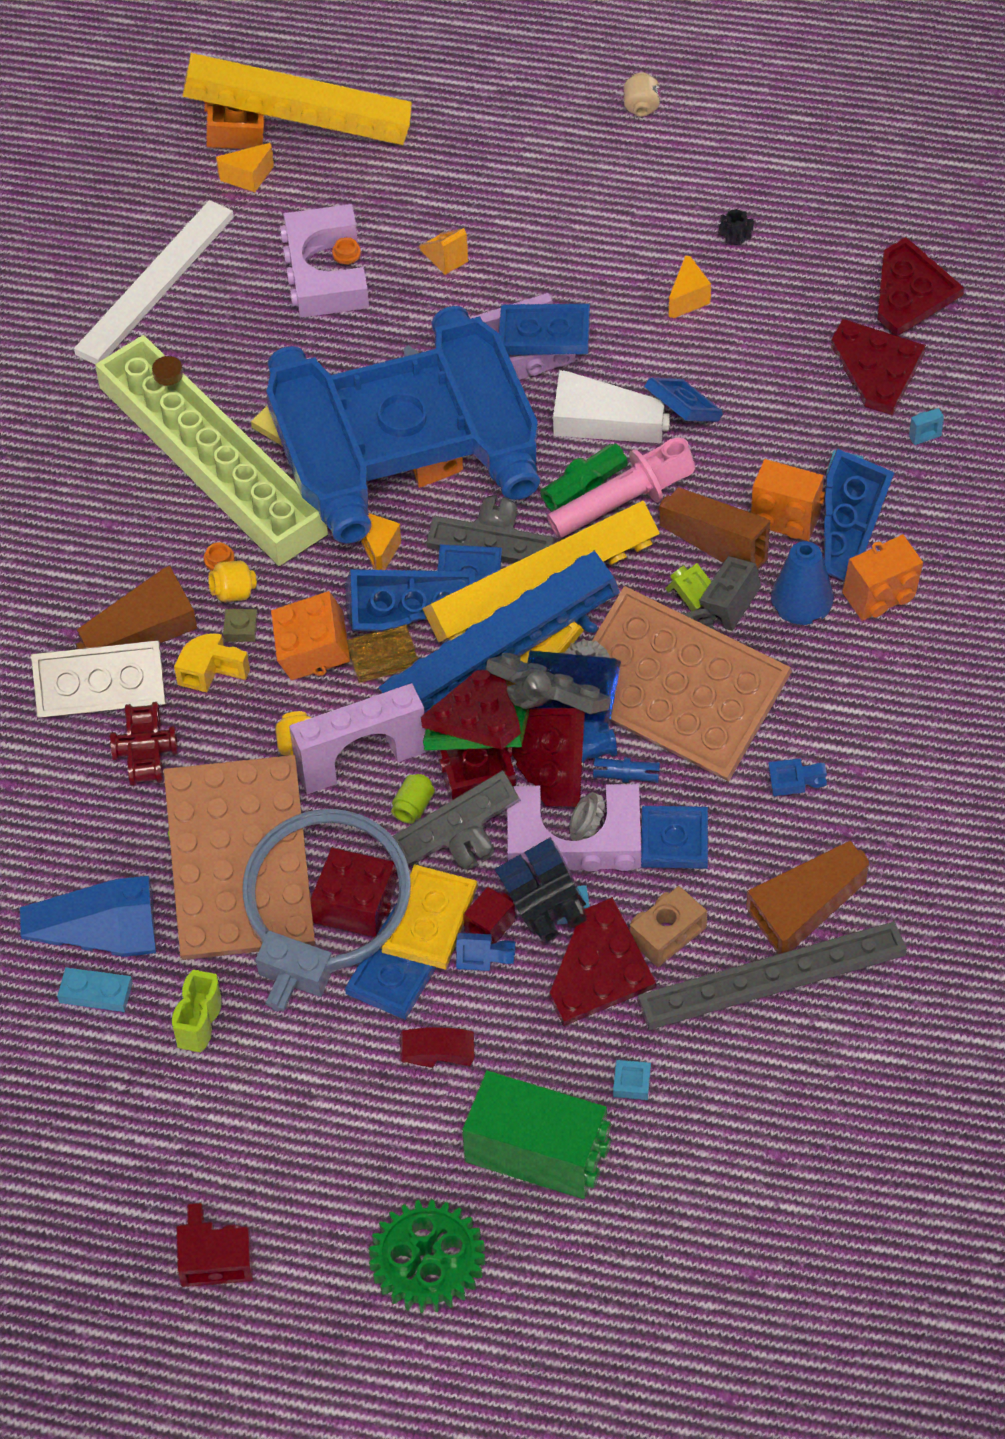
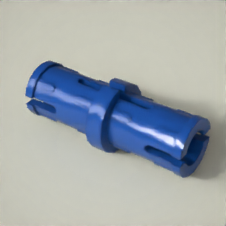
M595 757L594 766L607 767V770L594 769L593 778L622 779V783H629V780L659 783V774L646 773V770L660 771V762L631 761V758L624 757V760Z

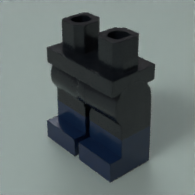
M551 837L525 851L542 884L539 885L530 866L521 854L495 868L497 875L506 887L525 924L544 943L557 938L559 932L554 922L563 917L566 918L571 927H576L587 920L583 907L586 905V902L559 848Z

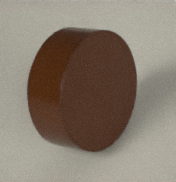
M163 356L158 358L152 365L153 378L160 385H174L183 377L181 361L176 357Z

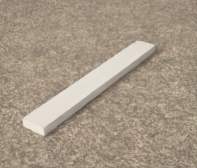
M209 200L74 348L75 355L93 364L108 357L234 218L233 210Z

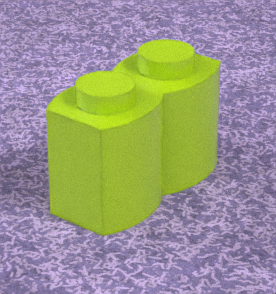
M193 969L184 981L182 988L183 999L174 1009L172 1026L178 1048L201 1053L211 1039V1023L217 1018L221 1010L222 998L217 974Z

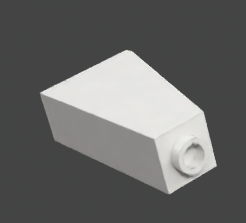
M559 371L553 414L554 436L662 444L663 431L669 432L670 414L664 413L665 403L660 399L568 371Z

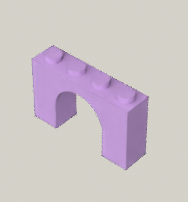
M348 204L284 213L285 225L280 226L282 243L288 242V246L283 247L285 264L291 263L292 266L287 268L289 285L295 284V288L290 289L292 307L298 306L300 318L369 308L364 267L322 271L313 268L307 263L309 258L315 253L333 248L335 242L340 238L349 237L358 244L353 205Z
M412 683L289 726L297 774L306 794L337 784L335 760L338 754L348 744L361 737L371 734H386V739L397 762L428 752V750L424 751L423 745L426 729L422 728L421 716L424 714V707Z
M639 784L606 785L605 823L596 834L578 841L560 839L545 828L541 820L540 786H513L521 801L507 809L508 861L521 854L531 870L535 871L525 851L551 837L559 848L569 870L593 872L599 869H617L620 871L641 869Z

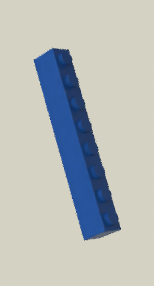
M594 550L588 555L576 559L571 566L563 571L552 574L544 583L536 588L525 591L514 602L498 608L487 619L473 624L465 633L457 638L446 641L438 650L427 657L416 660L411 667L400 674L389 677L384 684L379 686L381 693H385L412 683L424 707L425 714L433 705L471 676L472 673L477 670H486L488 659L502 656V653H512L521 656L620 593L616 580Z

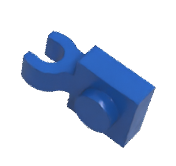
M801 758L768 762L773 796L805 793V784L815 788L827 786L825 763L802 766Z
M458 933L456 969L490 971L491 962L513 964L516 942L504 940L491 944V934Z

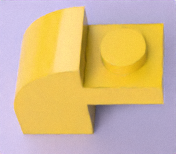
M204 634L192 639L184 646L174 665L177 685L203 692H208L216 673L246 680L250 672L247 652L237 647L224 646L221 634Z

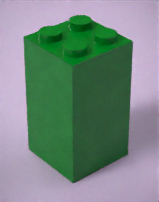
M486 1070L462 1129L465 1163L585 1199L588 1189L596 1187L600 1174V1168H597L600 1157L606 1159L612 1139L608 1138L611 1122L607 1121V1107Z

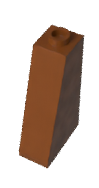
M680 487L661 501L659 505L660 526L720 562L724 563L727 557L730 556L756 563L758 570L768 560L770 520Z
M170 565L161 569L79 627L77 632L80 642L75 643L76 649L150 641L163 643L197 629L194 609Z
M850 840L748 890L746 909L778 955L792 951L866 883L869 860L866 854L861 849L857 850Z

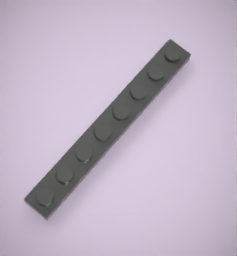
M895 921L639 994L638 1004L647 1027L651 1030L906 956L907 948Z

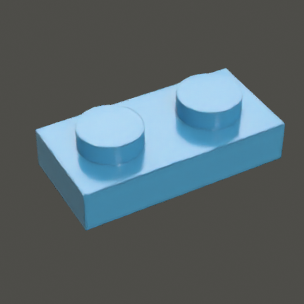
M65 967L57 997L59 1003L125 1012L133 982L131 976Z

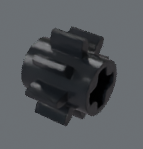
M734 209L730 210L726 215L720 216L718 235H725V243L741 245L746 239H752L754 219H747L746 211Z

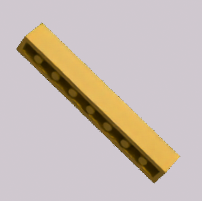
M195 53L190 54L182 97L399 145L404 144L410 126L412 102Z
M643 500L422 609L438 642L447 638L453 640L465 633V629L493 615L498 608L507 606L520 598L525 591L534 589L544 583L552 574L561 572L571 566L579 557L588 555L595 550L603 562L608 560L609 564L612 565L627 557L624 551L634 547L635 551L638 552L652 545L653 543L650 538L660 533Z

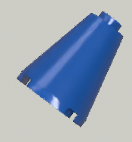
M802 541L796 543L790 549L773 585L771 604L783 620L793 624L808 625L812 624L813 620L820 617L823 619L828 615L833 606L834 593L821 549L812 542Z

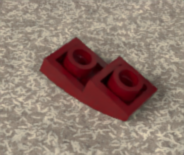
M426 1027L402 1030L400 1033V1062L433 1068L437 1060L471 1066L475 1059L474 1031Z

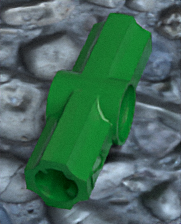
M616 443L609 444L587 460L577 458L572 461L566 468L563 476L540 490L541 498L546 507L553 512L604 484L606 479L628 465V459L623 449Z

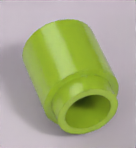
M422 774L408 775L392 801L393 807L391 812L398 820L412 824L416 819L421 818L435 793L431 780Z

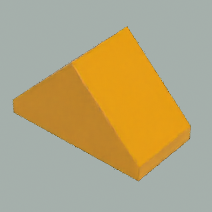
M271 143L217 156L216 162L220 181L255 193L274 167Z
M464 228L440 233L419 245L421 252L445 275L468 262L467 233Z
M685 255L670 293V318L679 317L711 303V283L691 256Z
M369 513L368 517L372 527L369 533L360 541L373 569L386 570L401 544L400 523Z

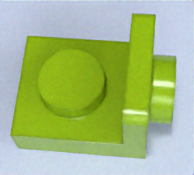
M698 563L689 569L683 565L669 576L672 582L665 589L668 593L675 589L689 609L695 611L703 606L700 605L699 600L710 585L711 580Z

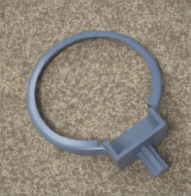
M338 809L305 812L293 816L273 828L259 842L250 856L243 878V901L249 923L262 943L255 959L258 973L260 976L275 981L265 1003L266 1006L272 1007V1010L284 1012L294 988L322 997L333 971L351 967L372 956L388 941L399 926L410 898L411 880L409 867L399 844L383 827L373 820L354 812ZM322 823L345 824L370 834L390 854L399 879L397 904L392 917L384 929L365 945L350 952L338 954L336 957H331V952L269 931L260 917L256 904L257 875L261 864L270 850L290 833L310 825Z

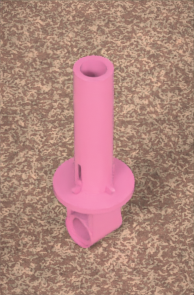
M680 437L669 439L663 445L644 455L636 449L630 451L631 469L547 514V519L554 533L561 539L643 493L646 495L648 493L656 503L662 501V489L682 478L690 476L695 470V463L687 440Z

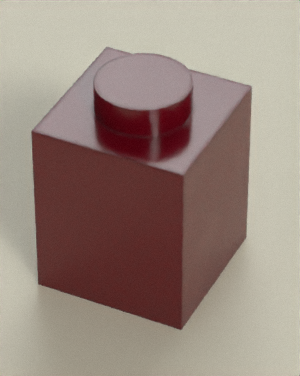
M487 887L464 912V931L472 934H491V944L496 943L516 921L515 904L507 894L496 892Z

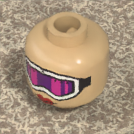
M637 73L627 79L624 84L625 108L637 116H647L656 111L660 105L658 81L647 73Z

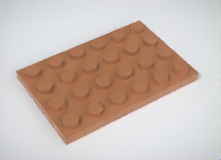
M626 586L621 590L592 640H596L607 650L611 661L607 677L601 684L596 686L600 689L601 694L611 697L609 709L594 714L607 712L610 722L728 782L792 673L791 667ZM582 657L577 669L583 667L591 673L589 661L592 658L586 660Z
M295 755L164 769L181 960L259 952L262 943L254 933L245 911L242 890L243 878L250 856L265 835L283 821L301 814ZM303 828L280 840L265 857L256 880V904L260 917L269 931L315 946Z

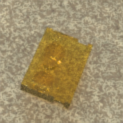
M407 625L347 640L350 660L357 675L358 683L402 672L419 659Z

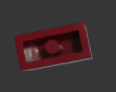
M202 1203L187 1204L188 1224L176 1226L177 1268L181 1287L253 1281L252 1241L249 1227L226 1225L222 1229H214L212 1222H204Z

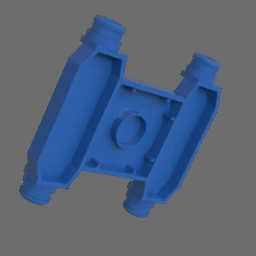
M461 306L443 308L433 317L431 322L432 329L435 332L436 349L333 375L329 374L317 361L316 357L306 359L304 351L299 347H283L270 356L268 360L270 378L266 390L269 412L302 498L319 511L322 521L327 524L336 541L340 543H354L363 539L371 530L372 524L368 517L369 512L367 509V482L377 478L388 477L393 474L474 454L488 468L490 477L501 487L504 497L512 500L524 499L532 495L539 487L540 478L536 472L537 467L535 465L538 421L499 333L483 322L480 316L469 318L467 310Z

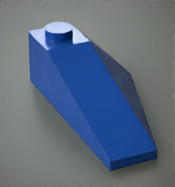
M840 449L836 450L826 476L824 562L828 575L845 581L849 559L865 552L895 472Z
M350 569L345 581L346 613L351 630L384 632L426 619L422 608L474 583L475 572Z
M149 876L114 879L20 907L21 939L58 946L63 943L77 945L86 951H93V949L110 951L112 955L120 957L155 954L154 898Z

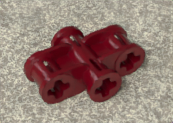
M158 701L152 702L148 706L138 707L126 704L127 734L117 735L116 732H110L112 759L117 761L120 757L128 756L127 765L130 786H135L137 782L153 780L163 783L161 753L171 752L173 755L178 754L175 726H170L169 730H161Z

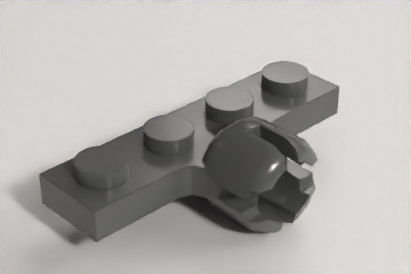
M492 495L482 501L478 518L475 521L468 522L433 516L426 543L427 548L439 550L440 544L502 548V562L516 563L555 542L552 536L514 529L518 513L516 504L512 500L502 497L499 507L495 505L497 495Z
M502 653V656L490 658L487 661V671L516 683L515 685L508 686L507 692L510 700L516 706H521L523 709L544 705L549 699L560 701L589 714L609 709L611 697L601 694L599 688L591 685H579L573 682L572 677L564 674L554 675L549 673L543 665L527 664L520 661L521 657L518 655Z
M501 771L392 837L403 851L408 867L437 850L448 847L460 867L464 869L473 868L479 864L471 848H474L479 858L482 857L484 861L494 853V846L484 831V824L489 819L520 802L521 799L506 773Z

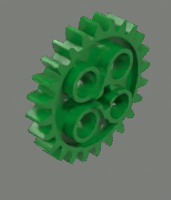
M434 1199L430 1200L428 1208H423L421 1202L416 1200L414 1210H410L405 1204H402V1215L399 1216L392 1211L389 1212L391 1224L383 1221L379 1222L382 1234L373 1233L372 1240L375 1245L369 1247V1255L373 1258L369 1260L370 1271H376L373 1273V1279L375 1284L382 1283L380 1286L382 1295L392 1292L393 1304L398 1303L403 1298L405 1299V1310H409L414 1303H418L420 1313L425 1311L427 1304H432L434 1311L439 1312V1302L444 1301L449 1308H452V1297L456 1296L463 1301L466 1299L464 1287L470 1290L476 1289L473 1278H482L483 1276L480 1266L485 1265V1254L482 1253L485 1251V1244L483 1240H479L481 1238L480 1228H472V1217L461 1220L462 1209L460 1207L450 1213L449 1202H445L440 1209H437ZM422 1229H427L431 1231V1233L426 1236H418L415 1234L417 1231ZM442 1232H446V1234L442 1235L438 1240L439 1235ZM449 1248H457L460 1250L457 1254L448 1255L444 1253V1251ZM401 1256L410 1258L404 1264L394 1262L396 1258ZM416 1272V1275L413 1277V1279H408ZM428 1275H436L439 1277V1279L435 1282H426L423 1280Z

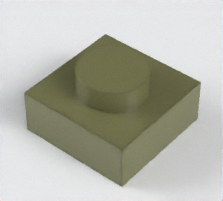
M225 609L224 642H256L257 609Z

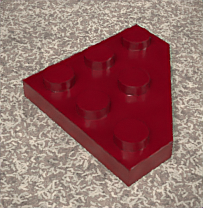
M907 237L884 250L877 320L894 335L899 336L963 296L964 287Z
M846 319L841 320L831 340V348L835 355L840 357L843 369L852 385L855 384L864 406L893 416L925 354L926 345Z
M477 670L472 673L471 676L421 716L422 728L501 750L521 734L519 720L513 702L509 698L505 679L491 674L487 670Z
M577 708L529 709L522 747H511L512 755L517 761L516 766L529 783L540 786L541 800L545 806L577 807L580 801L585 712Z
M613 897L584 909L587 920L575 927L549 993V999L563 1027L656 988V981Z

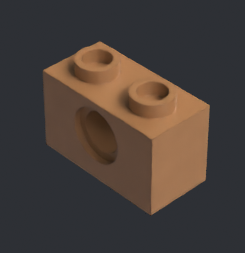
M678 886L670 893H663L657 899L655 905L647 912L638 913L631 921L630 932L640 952L655 966L659 967L706 929L707 910L682 887ZM661 923H670L672 925L663 926Z

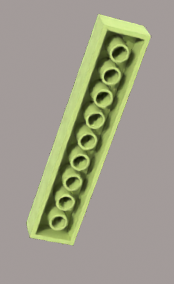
M144 335L95 364L100 389L278 566H281L328 535L327 524L322 521L319 511L302 498L298 485L187 376L183 374L182 379L178 383L170 386L160 385L154 380L152 365L158 358L165 355Z

